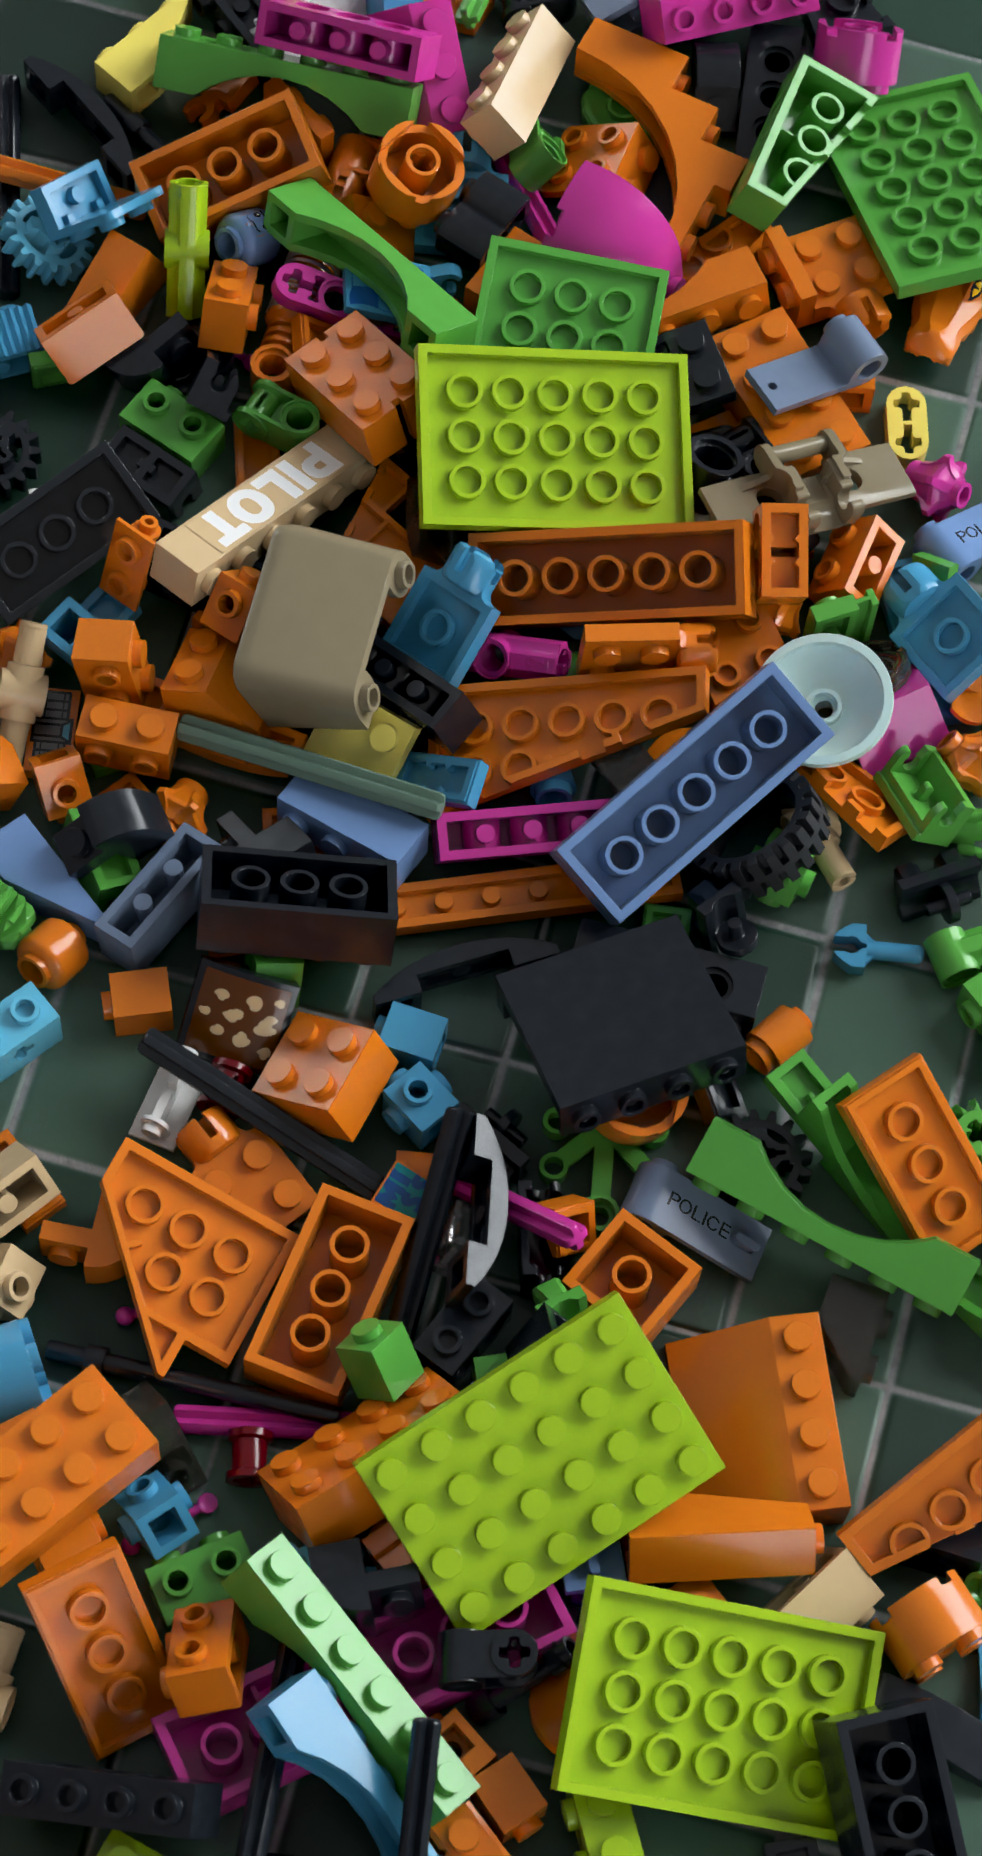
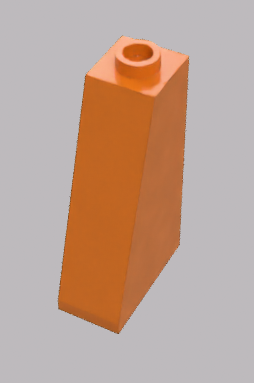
M687 1493L621 1537L620 1545L628 1581L638 1584L815 1575L816 1554L824 1553V1531L822 1523H814L808 1503Z

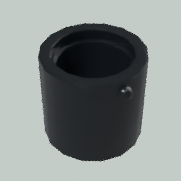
M700 434L691 439L694 513L710 515L698 494L699 488L738 478L744 465V458L740 450L725 438L713 434Z

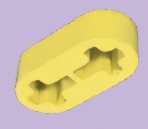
M897 387L887 396L883 414L885 443L888 442L902 467L906 470L907 466L914 460L925 461L929 445L927 406L925 397L920 391L913 387ZM899 404H906L908 411H911L909 421H903L902 409L899 408ZM903 436H909V445L914 450L913 453H905L904 446H901Z

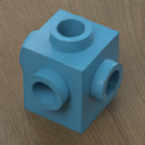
M419 1061L408 1071L406 1068H401L390 1076L383 1090L382 1116L395 1133L401 1135L404 1132L422 1150L439 1136L446 1109L448 1107H458L459 1101L451 1094L453 1090L447 1079L437 1070L430 1072Z
M158 1470L149 1475L138 1477L126 1487V1490L113 1497L122 1513V1516L116 1519V1523L131 1546L139 1542L156 1561L200 1533L188 1511L194 1505L186 1490L178 1480L170 1484Z

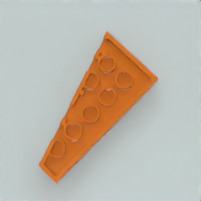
M706 665L460 684L458 689L464 692L483 719L454 754H451L429 738L428 753L478 759L489 765L477 805L703 719L709 714L710 672ZM445 806L443 813L464 811L466 809Z

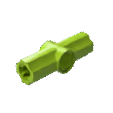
M197 178L170 179V187L168 188L169 224L168 228H165L164 268H167L166 316L172 317L176 312H179L185 320H193L202 316L203 299L206 292L205 270H209L210 230H207L208 181Z

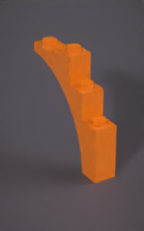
M595 17L577 47L574 75L607 93L625 107L648 132L663 158L671 184L673 216L669 224L678 240L682 260L688 262L698 242L696 234L700 227L706 230L714 214L726 218L729 213L726 211L748 159L715 146L721 132V128L716 126L719 108L687 95L692 80L687 75L688 56Z

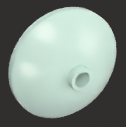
M810 634L784 644L770 655L762 665L763 667L773 661L816 712L821 708H830L833 711L829 717L822 719L835 735L803 762L802 766L830 768L852 762L869 752L886 732L894 708L891 678L881 659L863 643L839 634Z

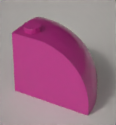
M585 160L557 205V208L562 210L557 220L553 237L544 234L541 245L668 270L670 273L665 299L677 292L686 284L682 273L680 246L666 218L632 184L615 173Z

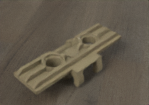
M830 428L820 430L817 436L773 447L767 443L757 445L754 449V461L760 473L701 487L698 491L713 521L744 519L752 523V513L760 505L757 501L759 496L771 497L777 503L809 504L808 535L855 524L866 508L911 498L917 493L888 442L847 451L836 433ZM821 454L823 457L820 462L822 465L821 472L815 476L801 479L793 465L784 466L782 464ZM853 481H854L855 484L857 485V488H858V489H857V490L850 491V490L852 489V487L854 486V484H853Z

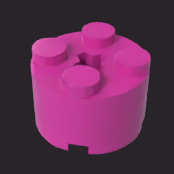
M822 18L818 20L813 59L853 83L862 85L865 90L872 94L887 95L889 86L897 83L904 30L894 26L893 34L882 32L883 23L852 18H835L834 26H828L826 19Z

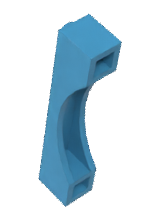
M315 1668L293 1675L245 1712L275 1758L299 1765L324 1779L346 1798L365 1822L379 1848L381 1856H398L404 1803L395 1791L396 1785L393 1777L383 1766L376 1762L366 1747L364 1733L356 1723L347 1718L336 1701L337 1695L333 1686L325 1677L319 1675ZM429 1842L428 1856H441L436 1853Z

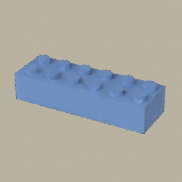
M772 661L754 673L549 854L610 925L620 924L830 740L835 733Z

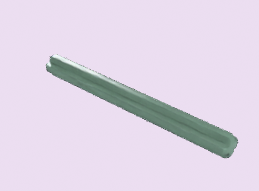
M184 714L177 726V738L180 741L432 820H438L441 817L446 805V796L442 792L198 716Z

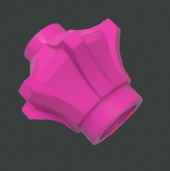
M946 454L936 461L922 462L914 460L907 466L905 472L917 492L911 498L919 503L922 515L928 517L931 515L935 522H940L946 519L953 509H962L968 504L972 494V486L964 478L967 470L965 462H954V456Z

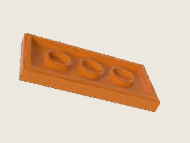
M912 1053L835 1106L909 1239L914 1240L938 1236L968 1253L982 1243V1163L922 1054Z
M111 1536L17 1584L89 1747L97 1761L152 1733L151 1718L175 1708L173 1699H166L164 1697L160 1684V1668L166 1666L167 1654L116 1538Z

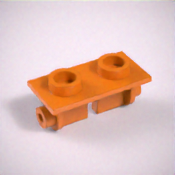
M144 515L131 525L120 517L116 519L99 588L134 612L138 610L143 590L147 586V574L156 545L155 541L161 534L158 520L151 515Z

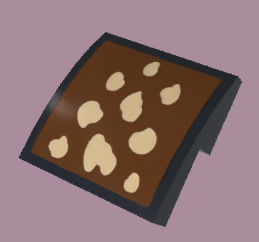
M201 954L176 1042L195 1049L201 1058L210 1061L215 1057L230 1058L245 1064L254 1074L261 1075L289 1027L300 986L295 981L252 972L249 966Z

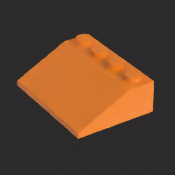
M819 1312L767 1317L665 1344L664 1349L668 1373L726 1468L689 1493L808 1503L814 1523H822L823 1526L845 1522L852 1505Z

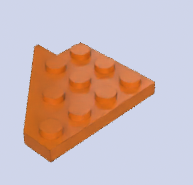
M126 1137L99 1184L154 1376L162 1381L182 1345L227 1368L286 1264L299 1235Z

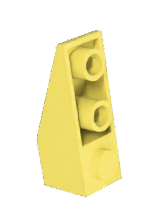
M165 0L157 12L144 22L135 24L130 29L128 35L116 45L105 48L99 54L96 61H94L96 88L105 96L113 93L132 112L139 113L164 94L165 89L152 86L160 33L172 29L175 30L176 24H191L193 19L192 0Z

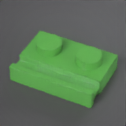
M873 588L866 589L864 597L855 599L854 595L850 594L840 598L829 596L817 601L809 608L803 636L817 633L839 634L868 646L879 607V601Z

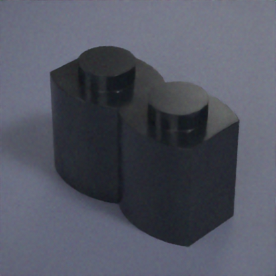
M485 171L477 180L471 178L460 193V203L452 211L449 209L444 210L436 221L433 230L436 233L435 249L476 274L487 260L491 235L506 238L515 226L520 228L529 215L531 198L489 171Z

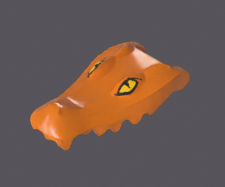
M982 279L915 295L911 309V326L907 332L904 351L914 354L916 357H928L933 363L939 362L948 367L959 348L960 342H964L970 333H973L978 321L982 319Z

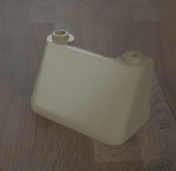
M279 525L274 530L233 665V678L236 688L268 727L369 730L373 713L380 704V690L366 671V666L387 595L390 598L404 597L414 585L416 577V566L404 551L303 525Z

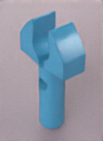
M851 923L843 927L835 934L832 942L833 944H852L859 950L856 953L835 950L833 953L832 961L848 974L863 975L865 965L872 960L920 964L924 959V949L921 945L874 941L867 934V924Z

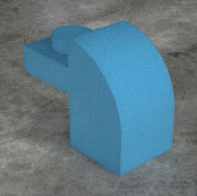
M99 586L81 604H78L68 596L42 622L48 625L45 644L74 668L71 654L78 618L135 621L142 614L141 607L139 605L138 610L134 612L99 588Z

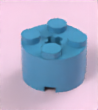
M28 1317L0 1324L1 1424L31 1408H37L52 1396Z

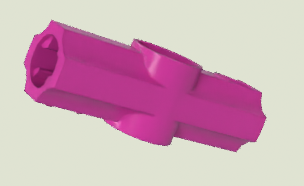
M511 629L490 632L468 671L476 672L481 677L487 679H497L501 676L521 679L567 676L571 668L572 651L569 650L567 641L522 636L517 631ZM495 646H498L503 652L504 663L497 658Z

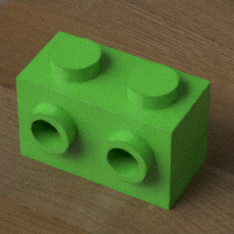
M154 378L142 388L119 414L120 428L124 424L195 470L198 478L203 475L225 450V425L222 421L185 402V396L177 388L171 385L165 386Z
M226 1530L210 1534L199 1542L200 1547L184 1554H180L179 1550L171 1551L157 1561L154 1559L151 1562L152 1567L144 1570L146 1585L166 1633L172 1630L175 1609L187 1607L194 1603H210L232 1598L221 1582L252 1556L241 1530L232 1534H228Z

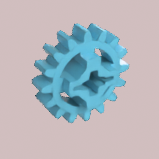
M28 196L24 203L17 199L11 208H8L0 221V226L2 227L0 229V239L6 241L1 250L5 254L14 255L15 259L11 264L14 268L22 265L27 268L26 277L29 279L37 274L41 276L44 285H48L51 279L54 278L59 286H64L68 279L73 282L77 281L93 259L90 253L94 248V243L83 239L71 243L69 236L53 242L50 241L31 196Z

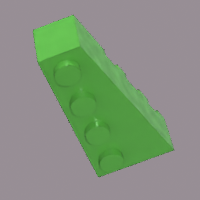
M804 54L782 82L726 211L764 232L858 125L879 97Z

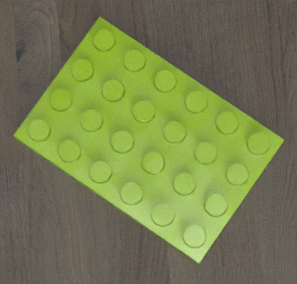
M417 343L415 346L414 369L420 529L506 532L695 522L687 354Z
M615 1290L352 1462L353 1467L412 1561L418 1567L419 1572L454 1628L478 1630L486 1629L726 1468L620 1293Z
M587 1574L550 1789L838 1841L812 1721L875 1705L886 1633Z

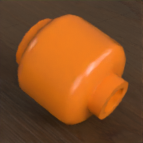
M49 918L43 920L20 941L17 947V967L20 974L27 982L31 981L37 988L56 990L64 987L85 967L89 960V950L83 930L75 923L66 922L62 919Z

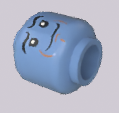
M254 207L230 213L219 221L214 236V245L217 254L222 260L239 259L246 262L249 266L257 267L268 264L277 257L281 243L267 232L263 223L264 209Z

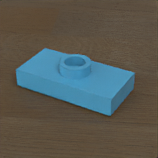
M410 751L397 779L442 792L446 796V807L476 810L489 765L478 759Z

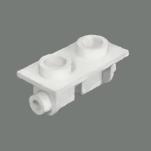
M182 1045L197 1056L199 1055L195 1049ZM159 1067L128 1135L174 1153L177 1146V1134L188 1123L198 1096L201 1093L162 1067Z

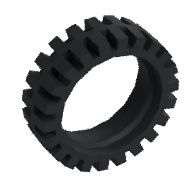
M794 770L695 857L692 862L704 880L710 879L721 889L733 881L742 889L743 900H749L752 892L757 898L767 896L768 887H772L775 892L785 888L783 880L789 878L794 882L801 877L798 871L800 867L809 869L815 863L811 855H821L825 848L822 841L828 840L830 834L828 826H831L828 812L808 780ZM776 809H795L786 828L775 840L760 850L739 858H721L730 839L741 827L757 816Z

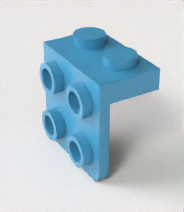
M99 159L85 163L29 192L50 241L53 242L69 236L71 243L78 242L95 234L94 227L96 226L99 227L101 233L125 224L124 214L128 213L130 218L141 215L154 208L151 200L164 194L161 185L116 200Z

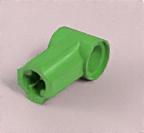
M982 925L965 931L960 926L944 928L930 935L923 942L924 949L940 986L944 989L959 987L982 971Z

